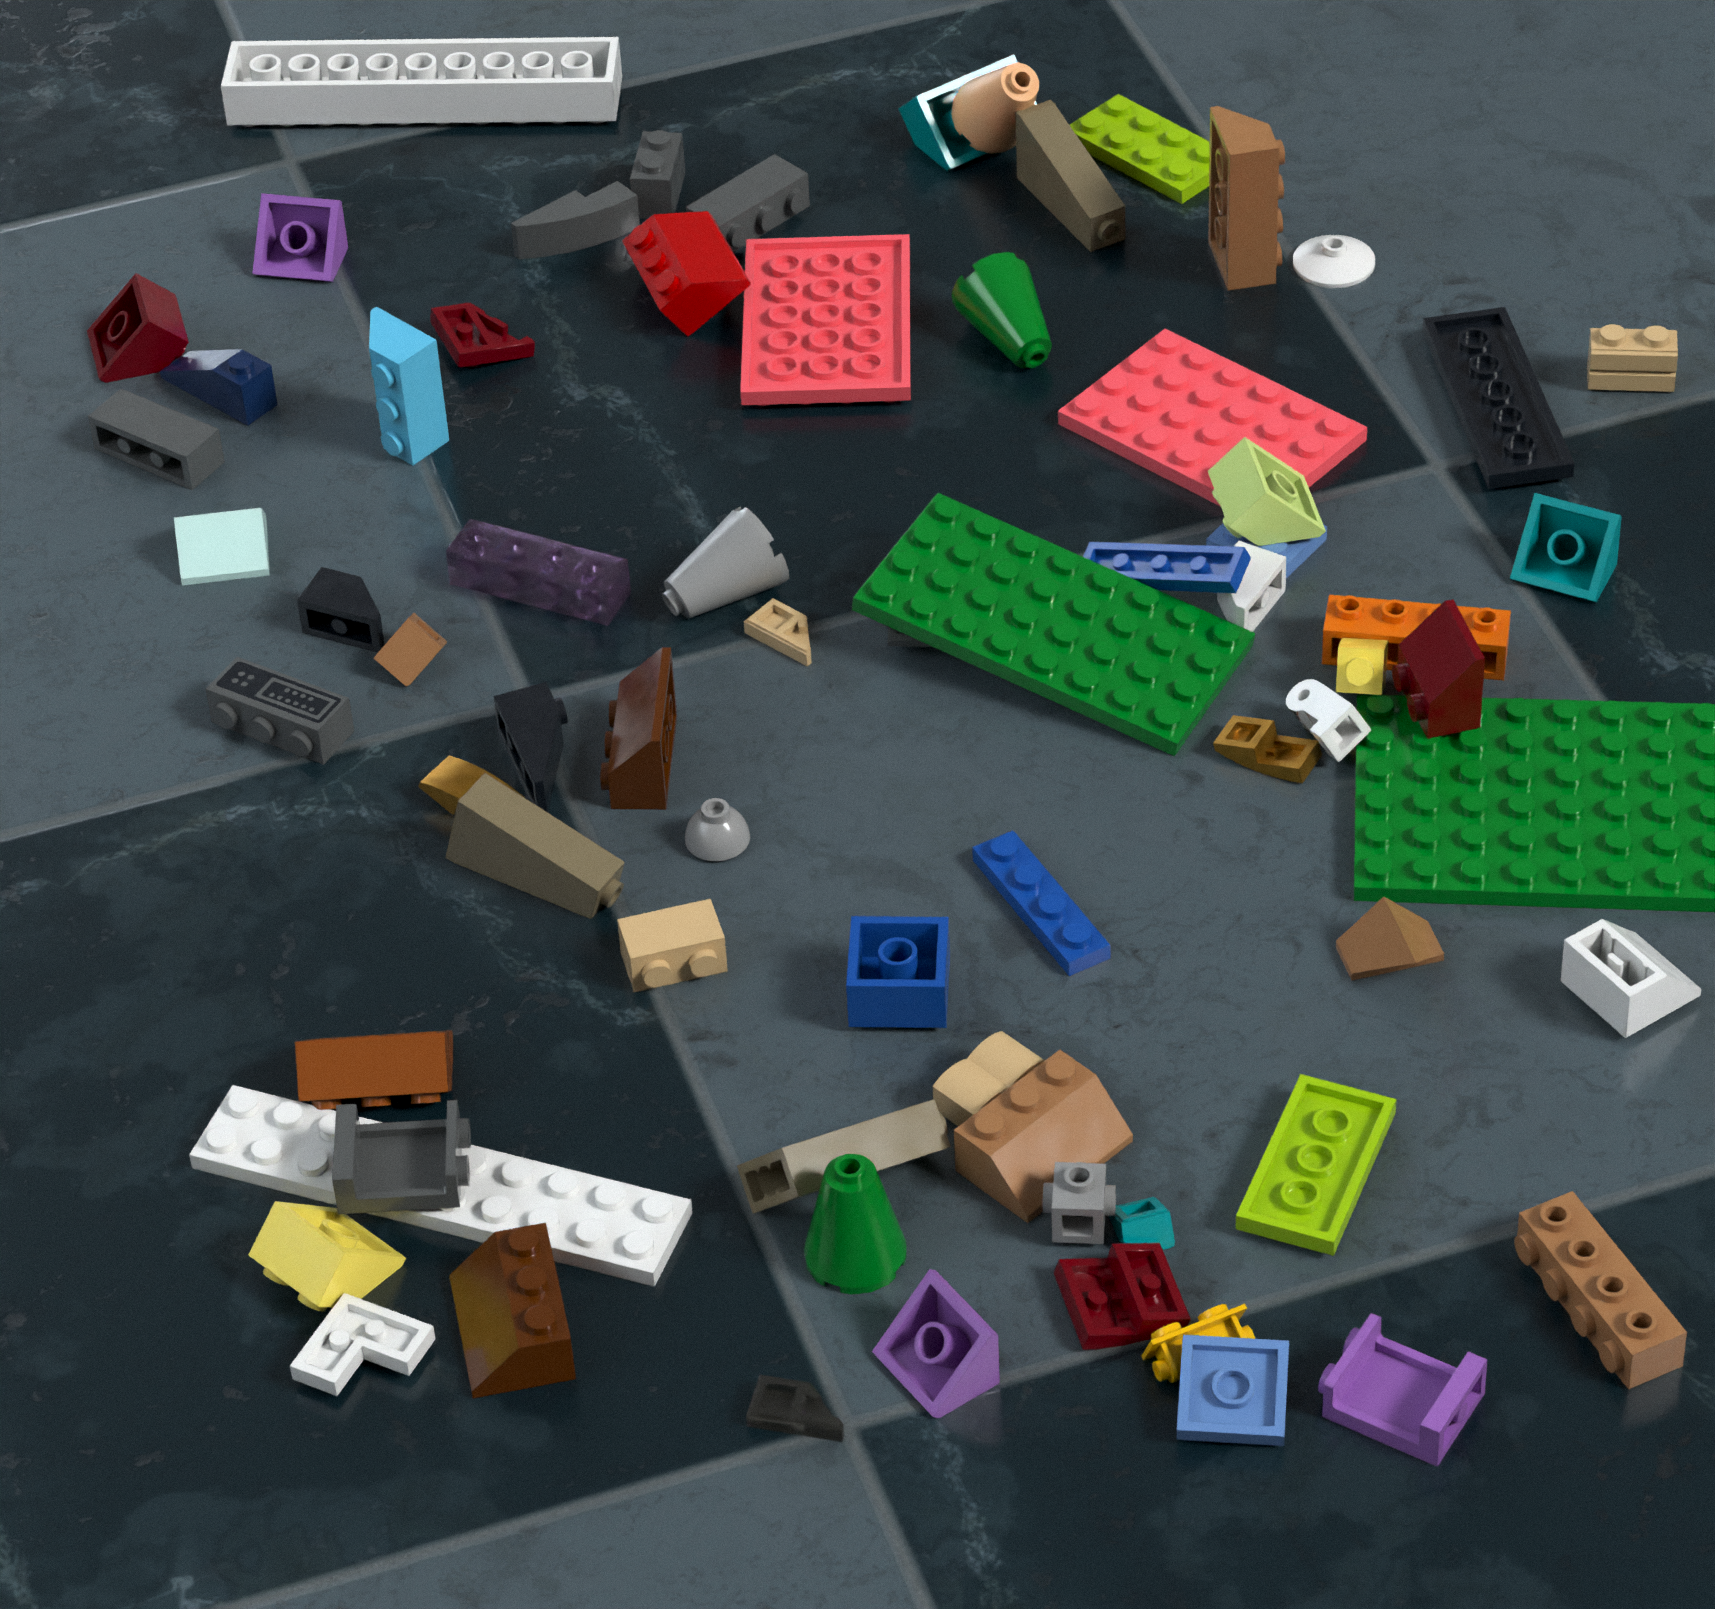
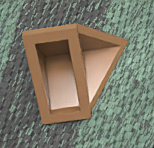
M1386 897L1380 899L1336 940V949L1351 981L1444 961V952L1429 922Z

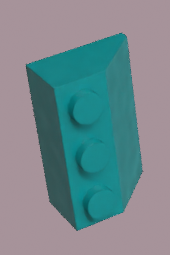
M1009 56L920 94L899 108L914 144L946 171L987 154L971 147V142L963 134L959 135L956 131L951 114L953 99L960 88L969 80L1010 64L1018 63L1015 56Z

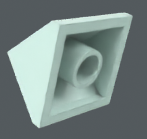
M262 508L174 517L182 586L270 576L266 514Z

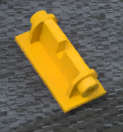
M1221 1304L1204 1311L1198 1316L1199 1322L1182 1328L1179 1322L1168 1324L1151 1334L1152 1340L1141 1357L1144 1361L1156 1356L1157 1361L1152 1362L1156 1378L1160 1382L1166 1379L1170 1383L1180 1380L1183 1334L1255 1339L1252 1329L1248 1325L1241 1327L1239 1323L1247 1307L1245 1304L1228 1310L1226 1304Z

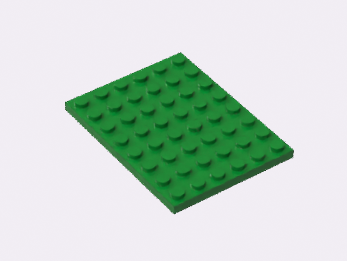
M1357 694L1356 710L1371 728V731L1356 745L1354 901L1378 902L1383 897H1386L1393 902L1715 912V704L1482 698L1480 728L1427 739L1419 722L1412 721L1405 695Z

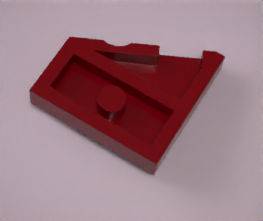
M470 302L431 308L430 322L458 368L477 367L486 363L534 357L535 342L528 336L521 340L514 338L508 334V324L488 316L484 310Z

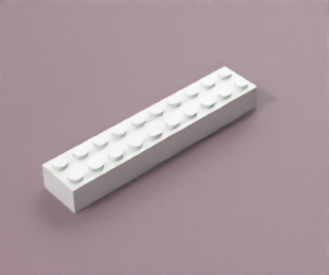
M619 37L232 41L221 83V91L227 125H242L245 127L256 125L293 126L296 124H319L321 126L358 124L367 126L396 123L398 125H409L411 123H435L439 125L449 123L487 124L489 122H513L515 124L552 122L561 124L582 121L603 123L606 121H616L622 68Z

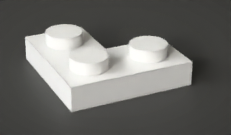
M343 1293L291 1363L292 1379L338 1396L364 1359L410 1376L435 1341L433 1325Z

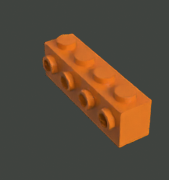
M1329 595L1323 628L1322 664L1337 665L1338 646L1342 637L1388 640L1386 670H1392V666L1398 664V645L1441 604ZM1457 606L1485 657L1484 679L1504 681L1511 610Z

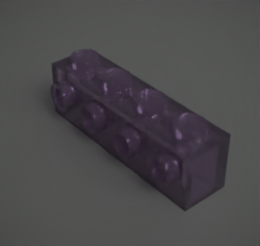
M469 519L446 550L451 585L607 626L631 594L628 559Z

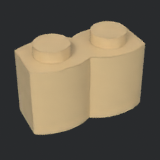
M996 1032L982 1041L967 1059L955 1063L937 1079L932 1086L933 1099L936 1101L939 1112L948 1120L960 1126L1045 1060L1004 1032Z

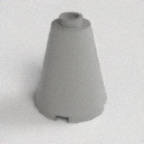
M740 506L732 510L664 581L666 591L662 593V597L669 610L675 616L681 613L689 619L779 586L789 579V570L782 553L774 557L773 550L769 544L774 539L766 527L748 508L745 507L741 510Z

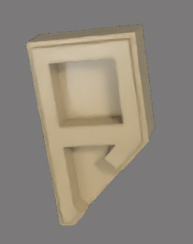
M772 598L744 621L745 634L805 666H809L812 663L806 615Z

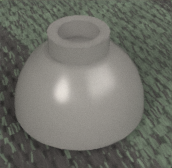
M720 798L706 800L701 808L690 818L685 830L687 849L694 856L707 861H724L741 854L750 842L749 827L744 817L736 809L729 806L725 800Z

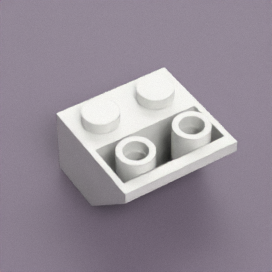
M1604 919L1595 922L1564 940L1561 982L1625 1038L1701 996V988L1637 933Z

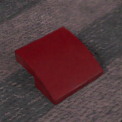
M1160 1243L1112 1244L1107 1258L1058 1260L1054 1276L1083 1350L1119 1347L1152 1339L1151 1334L1168 1324L1179 1322L1183 1328L1188 1326L1191 1318Z

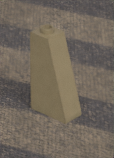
M1050 99L1027 109L1017 111V179L1090 252L1124 240V203L1055 103Z
M484 773L458 801L445 857L451 862L589 919H592L603 905L610 908L620 896L624 884L620 882L625 863L623 860L490 775Z
M935 1099L780 1148L737 1165L752 1213L754 1214L819 1192L826 1166L831 1160L840 1155L859 1154L865 1156L873 1162L877 1172L951 1146L947 1137L948 1128L946 1120L941 1112H939Z

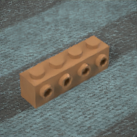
M1573 1191L1519 1213L1518 1233L1514 1239V1245L1520 1260L1527 1266L1531 1265L1540 1276L1549 1297L1554 1301L1558 1300L1569 1313L1576 1331L1581 1336L1588 1337L1598 1350L1600 1359L1609 1372H1615L1625 1386L1631 1389L1683 1367L1686 1330Z

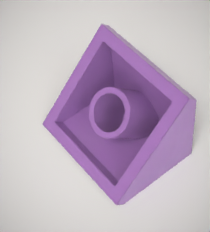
M261 193L252 274L333 282L348 250L342 201Z
M929 1269L872 1352L932 1417L941 1418L1000 1383L998 1334L936 1270Z

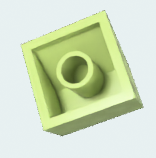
M1246 437L1208 470L1214 487L1212 491L1213 497L1220 504L1225 516L1222 520L1223 524L1235 537H1245L1257 546L1316 538L1326 532L1304 475Z

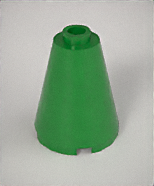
M1010 252L996 253L978 260L972 265L975 271L966 280L961 275L956 281L952 291L954 306L966 320L1017 367L1034 368L1041 365L1047 359L1052 343L1028 265L1022 258L1021 260L1017 259L1015 254Z
M859 1154L840 1155L831 1160L826 1166L804 1245L806 1267L815 1281L824 1287L825 1282L839 1286L840 1293L850 1295L871 1293L889 1285L896 1278V1271L902 1263L904 1266L907 1258L905 1237L876 1167L870 1159Z

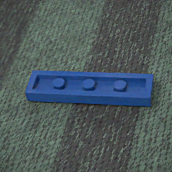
M1089 542L1083 555L1084 558L1157 590L1237 593L1251 560L1245 547Z
M1013 830L972 847L973 862L1068 976L1111 959L1110 944Z

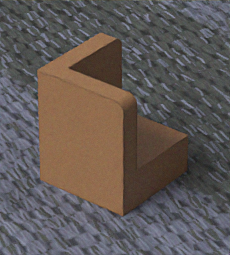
M413 613L375 655L374 659L401 683L409 686L446 645L447 641Z

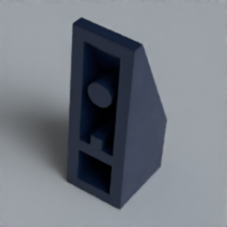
M243 349L189 351L160 371L162 379L247 426L278 405L272 366Z

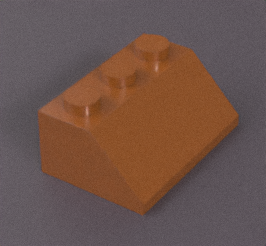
M453 1030L306 1039L295 1042L299 1101H311L312 1105L318 1110L336 1109V1105H342L341 1099L360 1097L361 1107L391 1105L392 1095L407 1094L411 1096V1104L441 1102L440 1092L452 1090Z

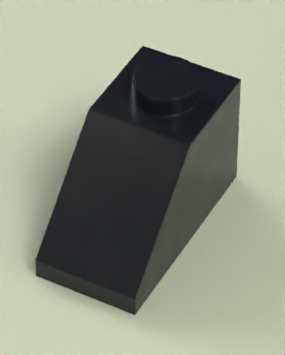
M321 567L297 599L302 633L378 653L385 645L381 615L362 578Z

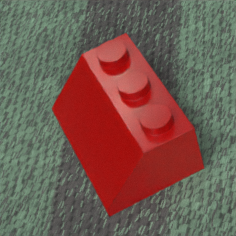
M708 211L653 214L645 222L636 226L622 240L659 310L688 337L751 285L715 219Z

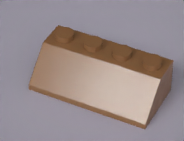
M1220 106L1210 107L1208 243L1228 291L1276 284V267L1282 266V251L1280 243L1277 241V233L1283 232L1282 213L1280 208H1278V199L1284 198V184L1282 176L1279 174V165L1285 164L1283 142L1281 139H1275L1268 123Z

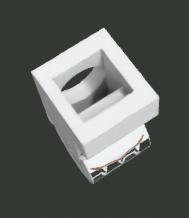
M1308 679L1299 682L1287 695L1286 705L1306 732L1315 736L1327 754L1338 762L1371 731V728L1353 704L1317 680Z

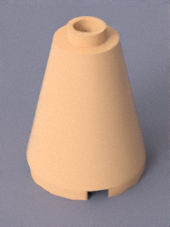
M1013 63L966 82L953 99L951 113L955 129L959 135L963 134L971 142L970 146L974 149L990 154L1006 152L1016 145V112L1034 106L1039 90V79L1035 71L1025 64Z

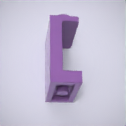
M1371 1313L1360 1329L1354 1327L1350 1331L1343 1347V1355L1336 1365L1333 1363L1328 1364L1320 1378L1318 1392L1323 1394L1322 1417L1438 1467L1485 1394L1487 1359L1467 1352L1456 1368L1381 1335L1382 1318Z

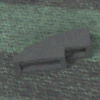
M616 181L587 197L575 190L511 223L514 256L518 259H529L570 253L605 243L632 232L636 226L640 225L637 194L619 181Z

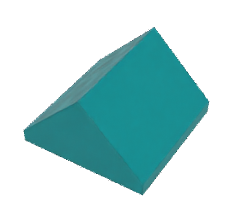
M1534 493L1510 579L1597 602L1617 566L1622 516Z

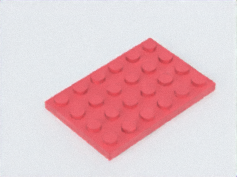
M909 234L746 239L745 274L751 285L744 290L741 405L850 404L854 402L911 400Z
M1167 329L1162 330L1058 410L1059 425L1218 506L1220 504L1212 494L1214 487L1208 470L1244 437L1304 475L1308 487H1311L1367 441L1366 426Z

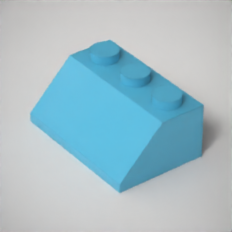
M375 307L370 311L369 352L372 366L371 374L374 380L377 400L376 409L379 414L381 443L383 449L390 455L397 456L413 466L449 441L437 341L386 311Z

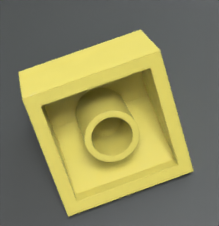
M278 1201L274 1202L248 1254L265 1267L263 1274L267 1278L278 1284L291 1286L299 1292L297 1298L301 1303L321 1312H324L327 1307L333 1308L343 1293L362 1299L399 1270L406 1260V1257L346 1214H338L337 1208Z

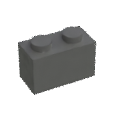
M663 130L643 131L630 176L631 191L637 194L639 218L648 219L653 214L675 213L685 176L682 133H670Z

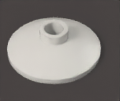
M1323 235L1311 238L1298 246L1293 254V268L1300 278L1312 285L1324 288H1345L1363 282L1373 273L1375 255L1368 245L1358 239L1344 235Z

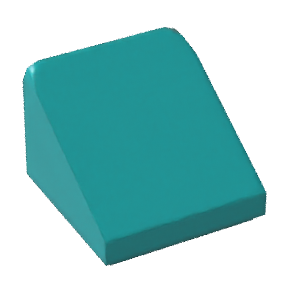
M1155 1197L1117 1205L1115 1216H1109L1120 1243H1160L1162 1250L1172 1248L1175 1245L1170 1211Z

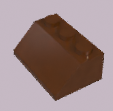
M662 647L623 678L619 683L617 700H610L609 726L614 727V729L605 733V757L609 759V763H601L600 783L601 790H609L611 809H667L677 724L671 647Z
M546 1222L494 1232L449 1275L472 1398L576 1379L571 1337Z

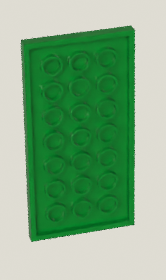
M940 493L935 495L853 597L852 610L1173 756L1180 750L1253 647L1256 634Z

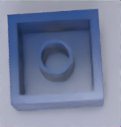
M851 916L846 980L849 1027L947 1028L950 971L949 917Z

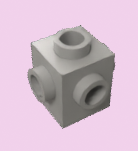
M1055 1162L1053 1183L1044 1182L1043 1213H1052V1242L1104 1244L1105 1216H1115L1116 1185H1106V1164Z

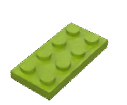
M1117 94L1070 124L1091 156L1180 204H1183L1209 187L1210 142L1120 94Z
M1300 1074L1238 1209L1235 1229L1334 1256L1396 1114L1397 1099Z

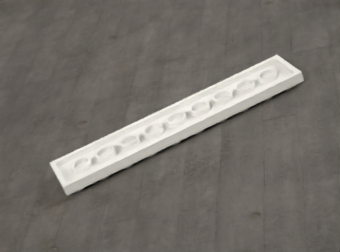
M232 1085L189 1154L191 1166L193 1169L336 1205L332 1183L336 1111L331 1109L318 1110L311 1104ZM359 1117L360 1124L383 1123ZM471 1145V1148L462 1149V1156L468 1155L470 1185L461 1186L460 1207L368 1213L482 1243L497 1231L546 1222L554 1261L655 1287L692 1215L691 1199Z

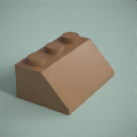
M1058 1050L954 1129L955 1171L1022 1220L1029 1223L1043 1212L1044 1182L1053 1183L1055 1162L1104 1164L1133 1142V1134L1097 1075L1062 1050Z

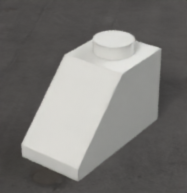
M1238 541L1234 546L1245 547L1251 560L1237 593H1217V600L1227 621L1253 632L1286 590V557Z

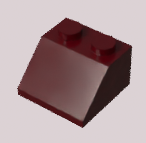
M137 273L133 275L87 330L99 380L105 383L158 373L170 365L174 359L180 358L189 343L176 294Z
M1454 599L1447 600L1398 645V664L1392 666L1393 682L1398 692H1404L1407 698L1409 715L1413 722H1419L1427 739L1480 728L1485 657Z

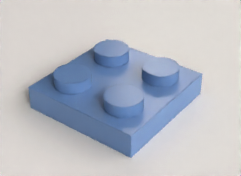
M1183 1334L1177 1440L1284 1446L1289 1341Z

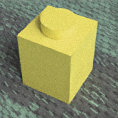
M1342 637L1338 646L1336 692L1382 695L1386 685L1388 640Z

